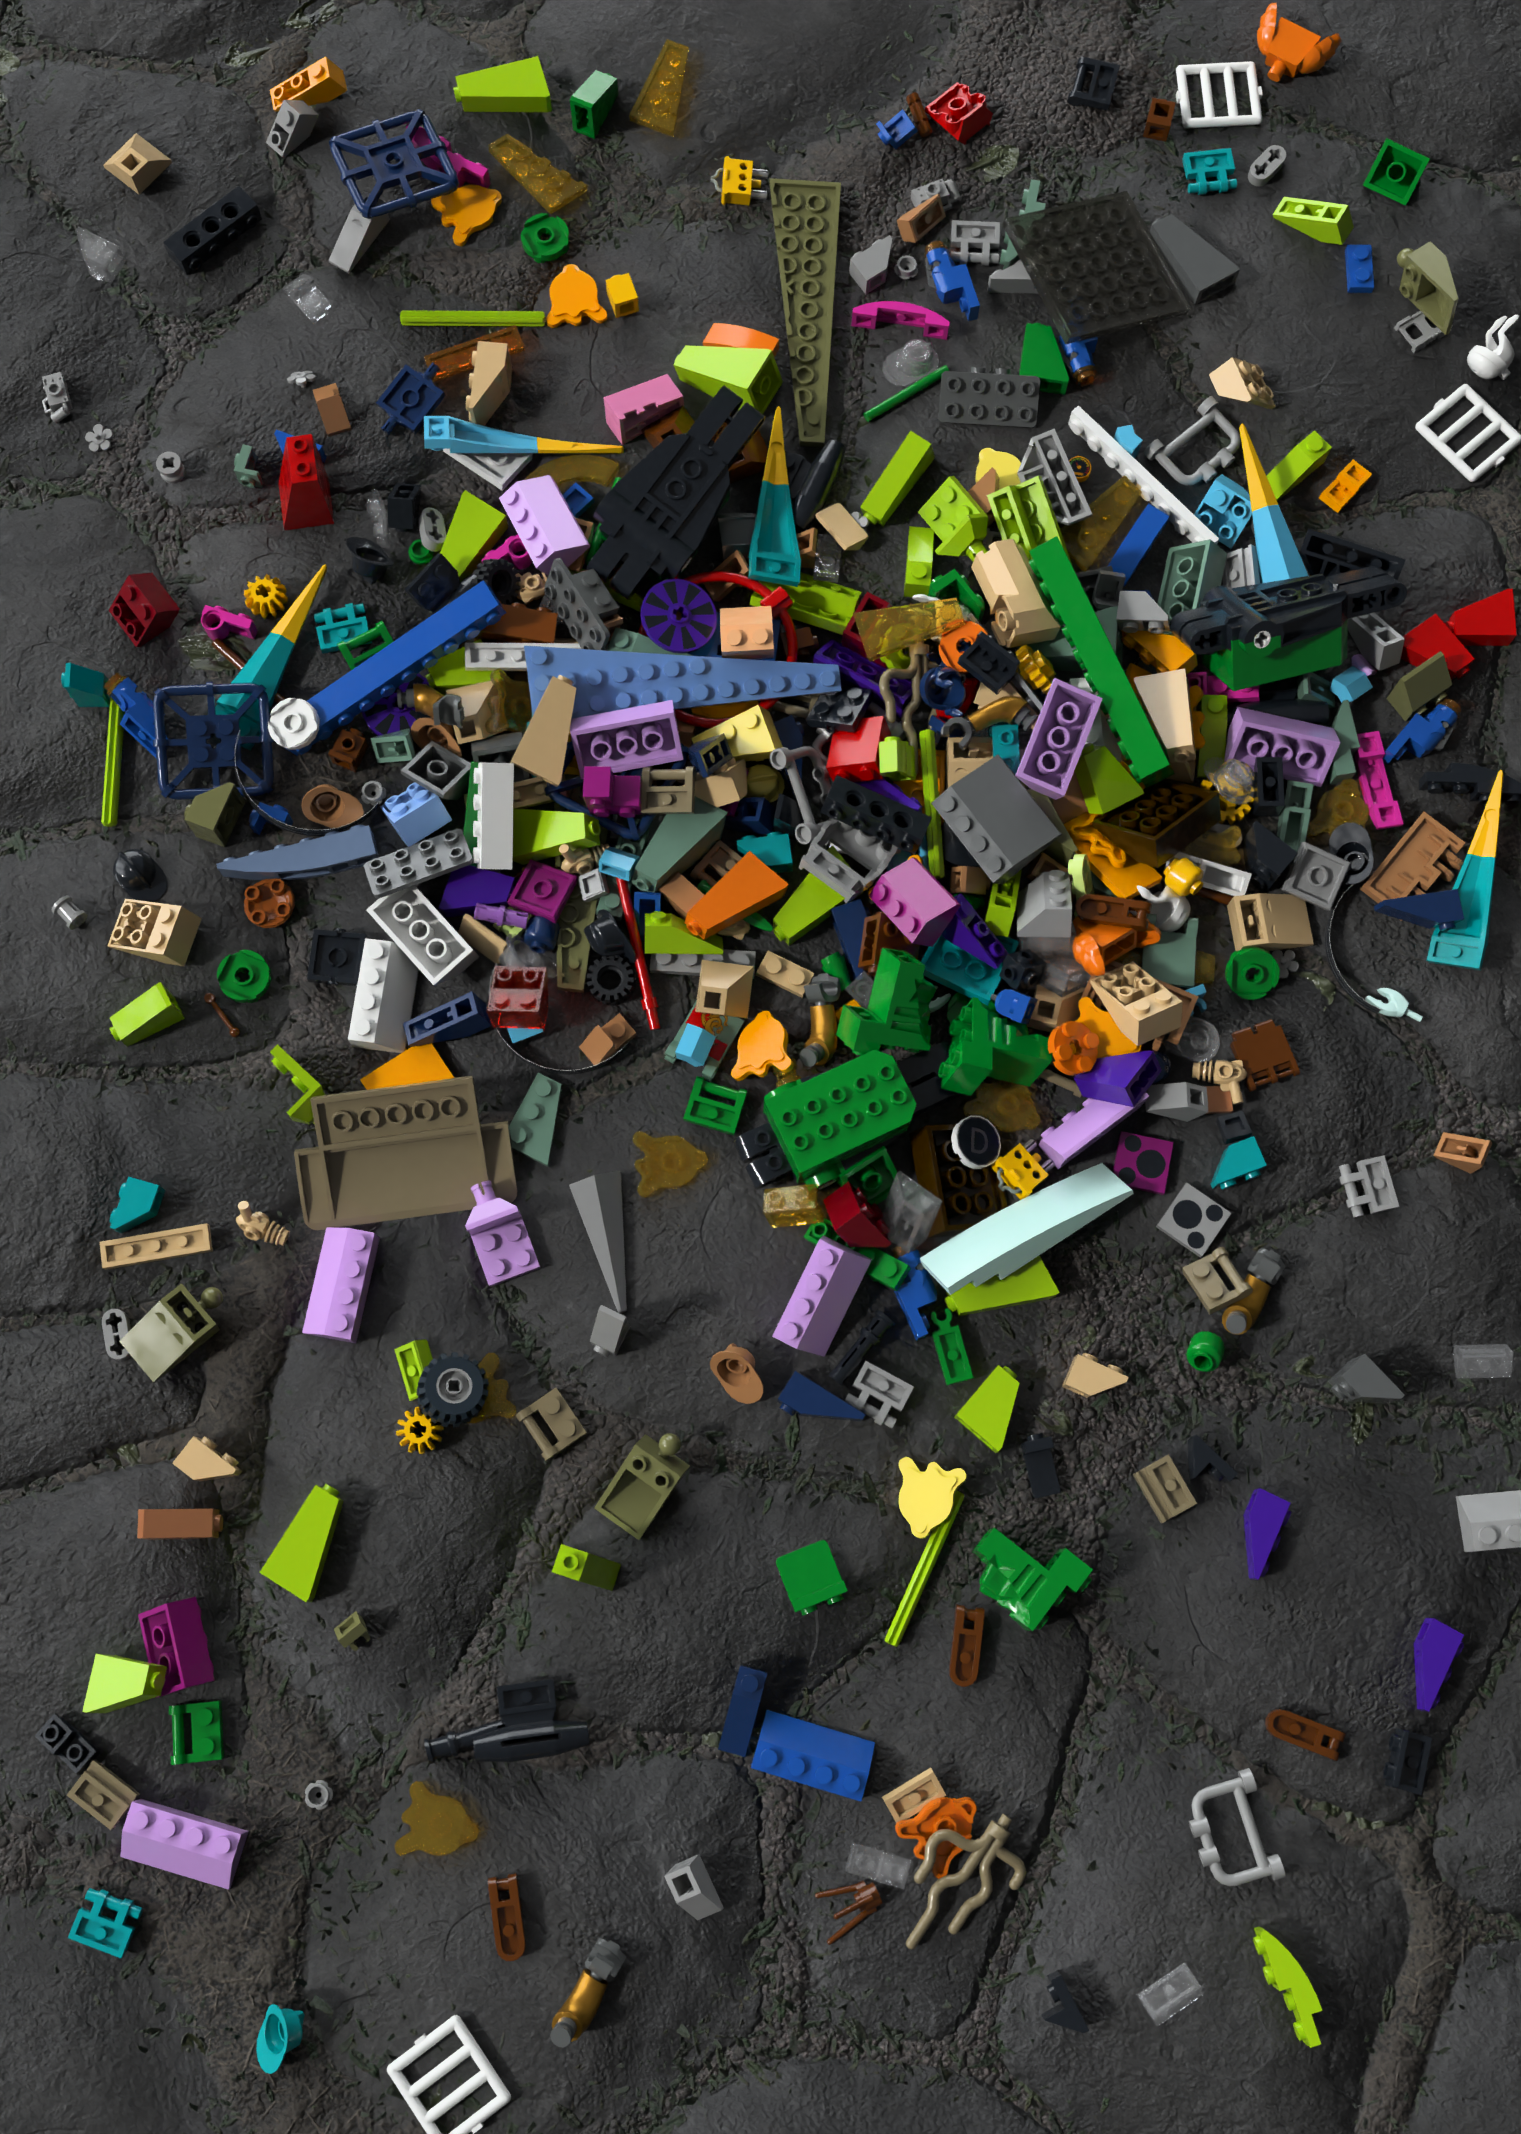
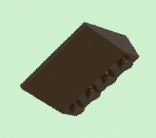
M1164 779L1148 788L1145 787L1143 789L1144 794L1101 815L1092 823L1095 829L1134 860L1158 868L1221 821L1219 793Z
M956 1124L926 1125L909 1133L927 1238L958 1235L1007 1207L1005 1190L1002 1191L998 1187L1000 1181L997 1178V1173L992 1169V1164L982 1169H972L964 1165L960 1161L959 1155L955 1154L952 1148L951 1136Z

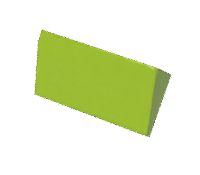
M426 1339L414 1340L394 1349L409 1401L418 1399L417 1387L424 1368L433 1360Z

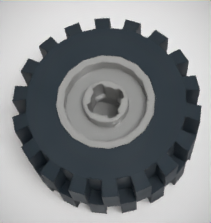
M452 1352L451 1356H447L445 1353L440 1355L439 1359L436 1360L434 1358L431 1360L429 1365L424 1368L418 1382L417 1402L419 1407L422 1406L423 1408L422 1413L425 1416L429 1415L431 1417L430 1421L436 1424L438 1421L444 1427H447L448 1424H453V1427H459L463 1422L464 1424L469 1423L482 1409L488 1396L489 1390H487L489 1382L488 1378L485 1379L486 1372L484 1368L480 1369L478 1367L479 1362L477 1360L470 1361L468 1359L469 1355L464 1354L463 1357H460L458 1352Z

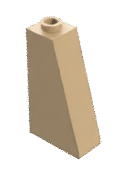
M1186 669L1134 677L1138 698L1170 764L1195 760L1196 751Z
M559 675L558 678L552 676L510 762L514 763V766L556 787L559 786L562 778L577 689L572 686L573 681L562 675Z

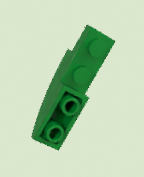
M818 1214L804 1235V1238L815 1246L824 1235L872 1259L864 1276L877 1283L880 1282L895 1291H898L911 1270L909 1265L875 1247H850L834 1231L831 1221Z

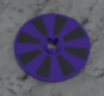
M669 579L656 584L648 591L641 606V622L646 634L656 645L669 652L683 654L702 648L711 639L716 628L717 614L711 598L701 587L687 580ZM677 612L682 613V619L680 621L676 619L675 614Z
M418 673L412 681L397 687L393 694L388 697H382L375 702L371 709L362 711L363 718L372 732L378 736L408 728L411 732V726L414 721L419 718H430L431 716L415 712V707L407 708V705H404L403 710L395 707V702L398 701L397 689H401V692H406V689L413 688V684L416 683L429 686L426 678Z

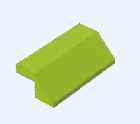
M1036 476L1018 485H1009L987 495L1002 540L1014 539L1017 545L1020 544L1023 547L1030 561L1033 559L1029 552L1030 550L1057 536L1070 560L1042 476Z
M801 572L800 583L797 587L759 581L772 592L780 586L788 593L793 601V606L788 609L792 619L843 635V631L855 613L862 594L860 591ZM754 591L749 605L759 607L761 606L760 601L764 598Z

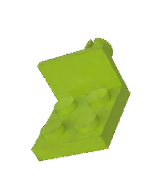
M949 476L918 513L942 541L935 550L938 555L958 557L966 555L973 562L977 553L982 550L984 554L988 552L982 543L987 535L988 516L956 477Z
M277 1044L270 1051L273 1056L271 1062L284 1075L289 1072L293 1076L291 1079L292 1083L305 1093L286 1113L293 1121L308 1125L314 1124L310 1099L311 1097L324 1096V1090L306 1070Z

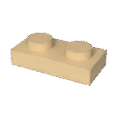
M767 951L756 972V976L803 998L805 995L804 986L811 983L814 973Z
M929 1768L882 1798L897 1823L900 1820H907L920 1812L931 1800L944 1797L946 1794L933 1770Z

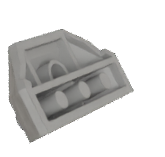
M1055 429L1032 437L1017 472L1020 482H1025L1036 476H1042L1056 520L1060 524L1071 525L1091 517L1090 507Z

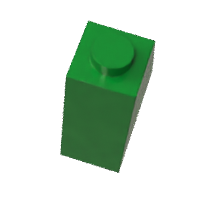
M595 70L571 96L570 107L573 131L593 139L596 138L619 94L617 78L609 73Z
M1027 323L1023 339L1019 375L1039 377V391L1065 395L1069 376L1051 326H1045L1041 323Z

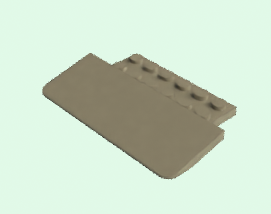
M473 1076L316 1096L310 1099L318 1147L296 1149L294 1157L304 1222L313 1230L471 1210L477 1206L471 1187L479 1184L484 1195L485 1192L481 1183L484 1181H491L497 1198H501L509 1203L516 1199L517 1182L508 1121L489 1124L480 1123Z

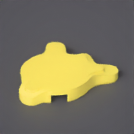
M984 448L979 453V464L976 469L975 481L977 483L993 467L1000 478L999 490L1009 485H1018L1021 483L1017 476L1021 462L1009 453Z
M904 1457L899 1461V1468L903 1475V1485L899 1492V1508L910 1524L913 1535L923 1539L936 1526L948 1520L954 1507L955 1493L966 1481L967 1474L961 1468L944 1471L935 1462L929 1463L927 1470L921 1472L911 1458Z

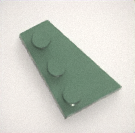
M537 1073L509 1125L510 1138L513 1150L549 1167L562 1084Z

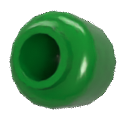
M1209 1331L1196 1333L1191 1338L1187 1349V1361L1193 1368L1202 1372L1216 1370L1221 1364L1225 1351L1224 1342L1218 1335Z

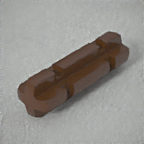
M913 92L906 97L920 136L926 138L932 134V129L918 93Z

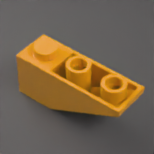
M325 56L270 89L273 109L278 112L283 100H303L308 106L326 103L345 93L347 87L343 70Z
M1121 630L1123 644L1130 650H1136L1141 660L1147 665H1153L1157 673L1186 669V674H1188L1198 665L1196 654L1175 636L1163 633L1154 634L1149 631L1127 633Z

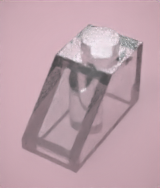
M78 226L76 233L90 275L97 280L103 279L112 283L126 262L120 246Z
M1057 954L1044 960L1047 964L1039 985L1060 997H1064L1085 987L1091 975L1075 960L1074 956Z

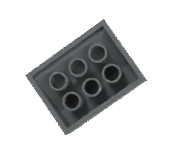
M996 755L951 785L931 803L990 880L999 885H1004L1062 835L1020 780L1015 777V774L1000 755Z

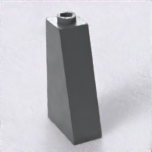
M1173 214L1165 218H1158L1152 223L1148 241L1194 305L1235 284L1240 271L1238 266Z

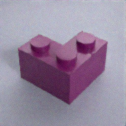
M584 766L583 799L590 814L596 817H608L609 814H619L621 817L626 818L635 817V814H642L641 776H614L611 767Z

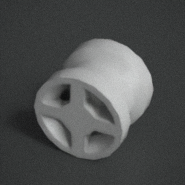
M164 452L159 455L156 466L163 480L171 484L180 482L186 473L180 457L174 452Z

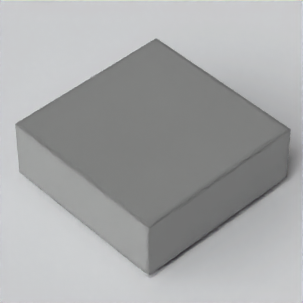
M599 868L578 876L583 901L590 902L609 894L605 873L599 872Z

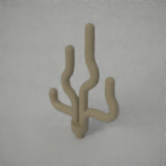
M923 635L914 636V645L909 646V657L911 658L909 667L907 669H887L882 673L879 681L880 693L886 706V721L894 723L896 721V704L889 687V682L893 678H911L912 699L902 712L901 723L909 745L915 748L916 775L919 773L918 739L911 717L921 703L922 697L919 690L921 678L928 670L939 666L936 662L929 661L927 653H930L929 645L924 644ZM934 708L931 709L928 716V723L931 715L937 716L936 709ZM927 724L928 729L931 730L932 726Z
M1002 1814L998 1822L991 1820L984 1834L976 1840L966 1839L950 1829H940L928 1838L925 1845L924 1860L914 1875V1881L917 1884H922L931 1872L936 1862L937 1847L941 1842L949 1841L960 1849L972 1853L959 1872L943 1876L931 1886L928 1893L927 1908L906 1941L907 1948L915 1949L939 1910V1899L943 1890L966 1882L978 1864L981 1889L976 1895L967 1899L962 1904L949 1924L948 1930L951 1934H957L970 1913L984 1905L989 1899L993 1890L991 1865L996 1857L1012 1866L1015 1870L1009 1882L1010 1888L1012 1890L1020 1888L1026 1876L1025 1865L1018 1856L1003 1847L1011 1835L1007 1830L1012 1822L1010 1817Z

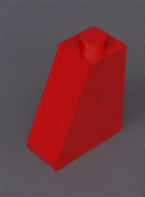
M1506 589L1454 611L1449 620L1445 622L1446 626L1464 646H1509L1517 636L1513 589Z
M1436 613L1403 636L1405 640L1401 654L1402 660L1418 667L1441 651L1444 654L1451 680L1455 677L1460 680L1471 671L1469 666L1475 658Z

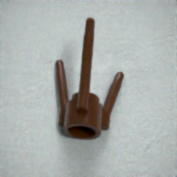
M863 1880L854 1885L825 1890L815 1894L816 1898H823L854 1891L858 1892L853 1895L856 1902L835 1913L834 1919H839L858 1908L861 1913L827 1940L829 1945L842 1937L865 1917L876 1912V1907L883 1904L873 1882L866 1885Z

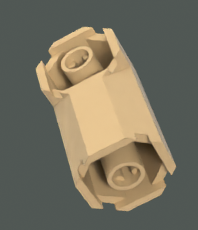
M1007 539L990 544V550L985 554L983 550L977 553L971 568L990 606V614H995L996 621L991 622V629L998 644L1012 648L1055 639L1061 626L1040 587L1023 547L1020 544L1017 545L1014 539Z

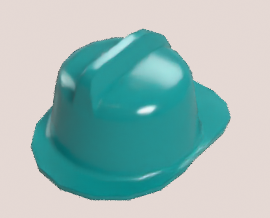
M275 2004L268 2007L258 2034L256 2048L258 2062L265 2073L273 2074L281 2066L285 2054L300 2045L305 2017L303 2011H294L289 2008L280 2009Z

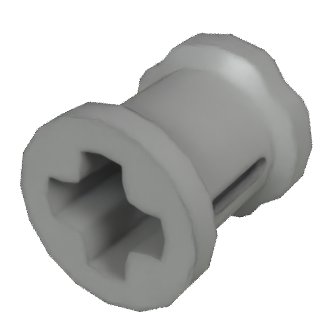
M66 895L56 901L51 911L55 915H59L67 923L66 926L69 929L74 930L86 920L87 913L83 910L80 911L72 903V898Z

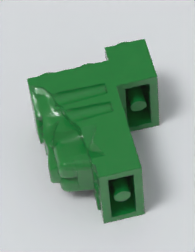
M882 948L868 1008L843 1005L836 1035L844 1042V1045L853 1050L854 1054L862 1056L872 1050L879 1051L880 1046L892 1050L895 1049V1046L904 1047V1050L913 1053H919L920 1050L930 1051L931 1026L927 1024L931 1012L929 1004L936 988L924 978L925 965L907 951Z
M973 997L966 1006L962 1007L959 1016L953 1019L950 1024L949 1034L952 1035V1043L949 1048V1057L945 1062L941 1063L938 1076L941 1078V1089L970 1096L986 1077L1030 1087L1052 1062V1053L1049 1054L1048 1051L1049 1038L1040 1034L1029 1035L1027 1024L1008 1020L1007 1017L1001 1019L998 1013L990 1012L987 1005L980 1002L978 998Z
M996 1528L988 1529L972 1551L986 1564L982 1572L983 1574L979 1579V1591L985 1596L996 1600L999 1606L1010 1611L1009 1616L1026 1631L1040 1630L1050 1617L1046 1614L1051 1606L1057 1607L1066 1596L1063 1590L1068 1593L1084 1591L1092 1580L1089 1574L1093 1569L1068 1549H1058L1044 1567Z

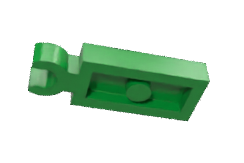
M949 1308L944 1310L946 1315L944 1321L938 1320L935 1312H932L930 1316L931 1322L938 1327V1331L931 1334L946 1386L973 1379L959 1326H950L952 1313Z

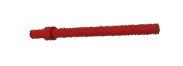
M616 877L630 943L636 954L635 965L643 1000H641L643 1011H646L650 1031L660 1029L656 1010L658 1003L652 993L628 882Z

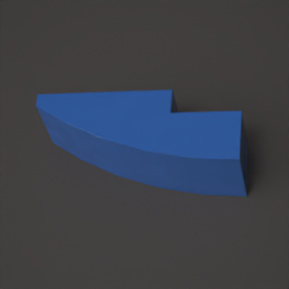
M1149 503L1108 565L1112 566L1113 572L1125 574L1124 587L1151 550L1152 545L1166 527L1170 517Z

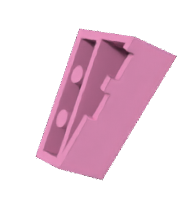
M668 374L603 397L606 423L622 445L641 435L642 428L678 407L684 406L683 395Z

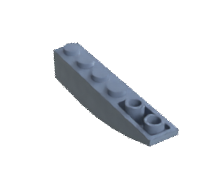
M355 825L348 831H332L326 833L324 837L316 839L311 837L304 838L299 843L292 845L280 844L272 850L265 852L262 850L249 853V856L241 858L229 857L216 865L223 877L248 880L275 878L294 880L331 875L363 867L366 862L379 858L370 826Z

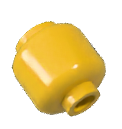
M1175 858L1164 870L1165 884L1179 896L1185 897L1190 893L1195 895L1204 884L1202 882L1204 873L1190 859Z

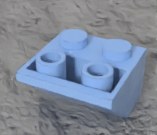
M415 782L409 785L405 792L400 795L391 796L385 801L384 805L380 806L400 838L408 847L452 821L439 796Z

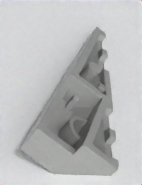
M620 1171L593 1175L572 1183L569 1187L616 1309L621 1314L627 1311L621 1173Z

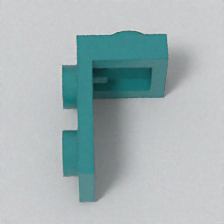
M1007 722L996 723L988 728V737H992L993 757L1000 755L1016 775L1020 765L1018 725H1010Z

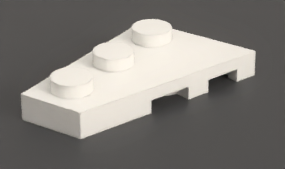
M443 449V452L502 491L532 460L533 453H450V449Z

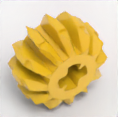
M266 574L264 579H260L256 575V582H248L249 589L244 590L245 604L255 616L261 614L266 619L268 614L271 613L272 616L276 617V610L284 611L283 604L288 602L286 587L281 584L277 577L271 579L270 575Z
M415 1407V1416L406 1411L404 1414L408 1421L398 1420L397 1423L404 1426V1430L396 1431V1435L406 1436L400 1441V1445L406 1446L409 1444L408 1452L413 1453L418 1446L419 1453L425 1454V1445L429 1449L434 1450L435 1445L431 1441L433 1439L436 1441L442 1440V1437L436 1435L435 1432L444 1430V1426L434 1425L435 1423L430 1421L429 1415H422L421 1408ZM418 1424L426 1428V1432H422V1437L414 1433V1428L418 1429Z

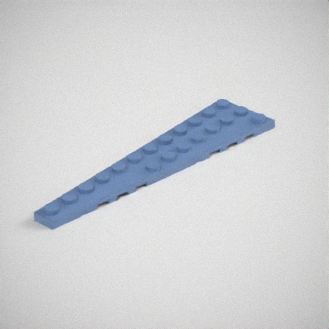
M524 646L532 715H534L552 676L558 678L559 675L573 681L572 686L577 688L572 719L673 700L674 710L841 691L839 665Z

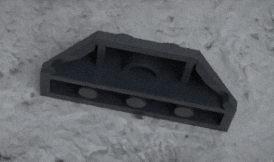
M1309 528L1299 552L1310 576L1322 573L1325 577L1369 566H1377L1398 580L1406 559L1383 550Z

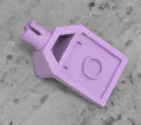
M491 1181L481 1182L485 1192L484 1195L479 1184L471 1187L477 1206L473 1207L465 1226L473 1240L488 1285L492 1287L541 1267L517 1206L497 1198Z

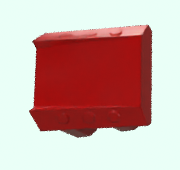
M958 82L925 107V112L964 145L970 137L985 125H990L993 113L987 108L985 95L981 93L971 94L969 86L959 84Z

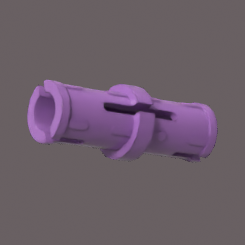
M476 903L474 919L497 923V926L510 925L526 929L529 913L506 909V906L503 905L496 907Z

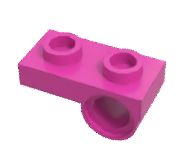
M518 534L507 538L502 546L496 550L489 551L481 560L482 563L485 559L508 560L517 569H526L532 563V559ZM519 551L526 552L521 556L515 555Z
M205 605L202 611V626L212 640L217 638L223 640L228 636L229 632L255 639L258 630L251 617L242 613L238 615L229 613L227 609L221 606L211 607ZM220 622L217 627L211 628L212 624Z

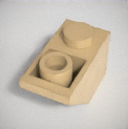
M1083 1353L1082 1356L1078 1354L1074 1357L1062 1387L1088 1398L1126 1383L1129 1377L1123 1375L1121 1368L1108 1364L1107 1367L1097 1363L1098 1358Z
M193 1436L172 1463L196 1481L239 1476L242 1472L236 1466L239 1462L228 1453L222 1456L215 1450L217 1444L206 1436L202 1439Z

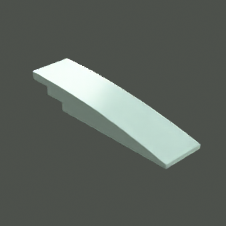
M1100 1163L1052 1184L991 1215L921 1257L920 1261L922 1266L950 1295L970 1282L975 1287H978L994 1275L1002 1280L1134 1193L1119 1177L1103 1163Z

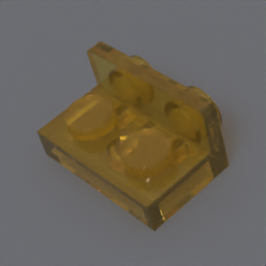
M815 1184L764 1190L763 1214L772 1228L824 1223V1213L817 1201V1186Z

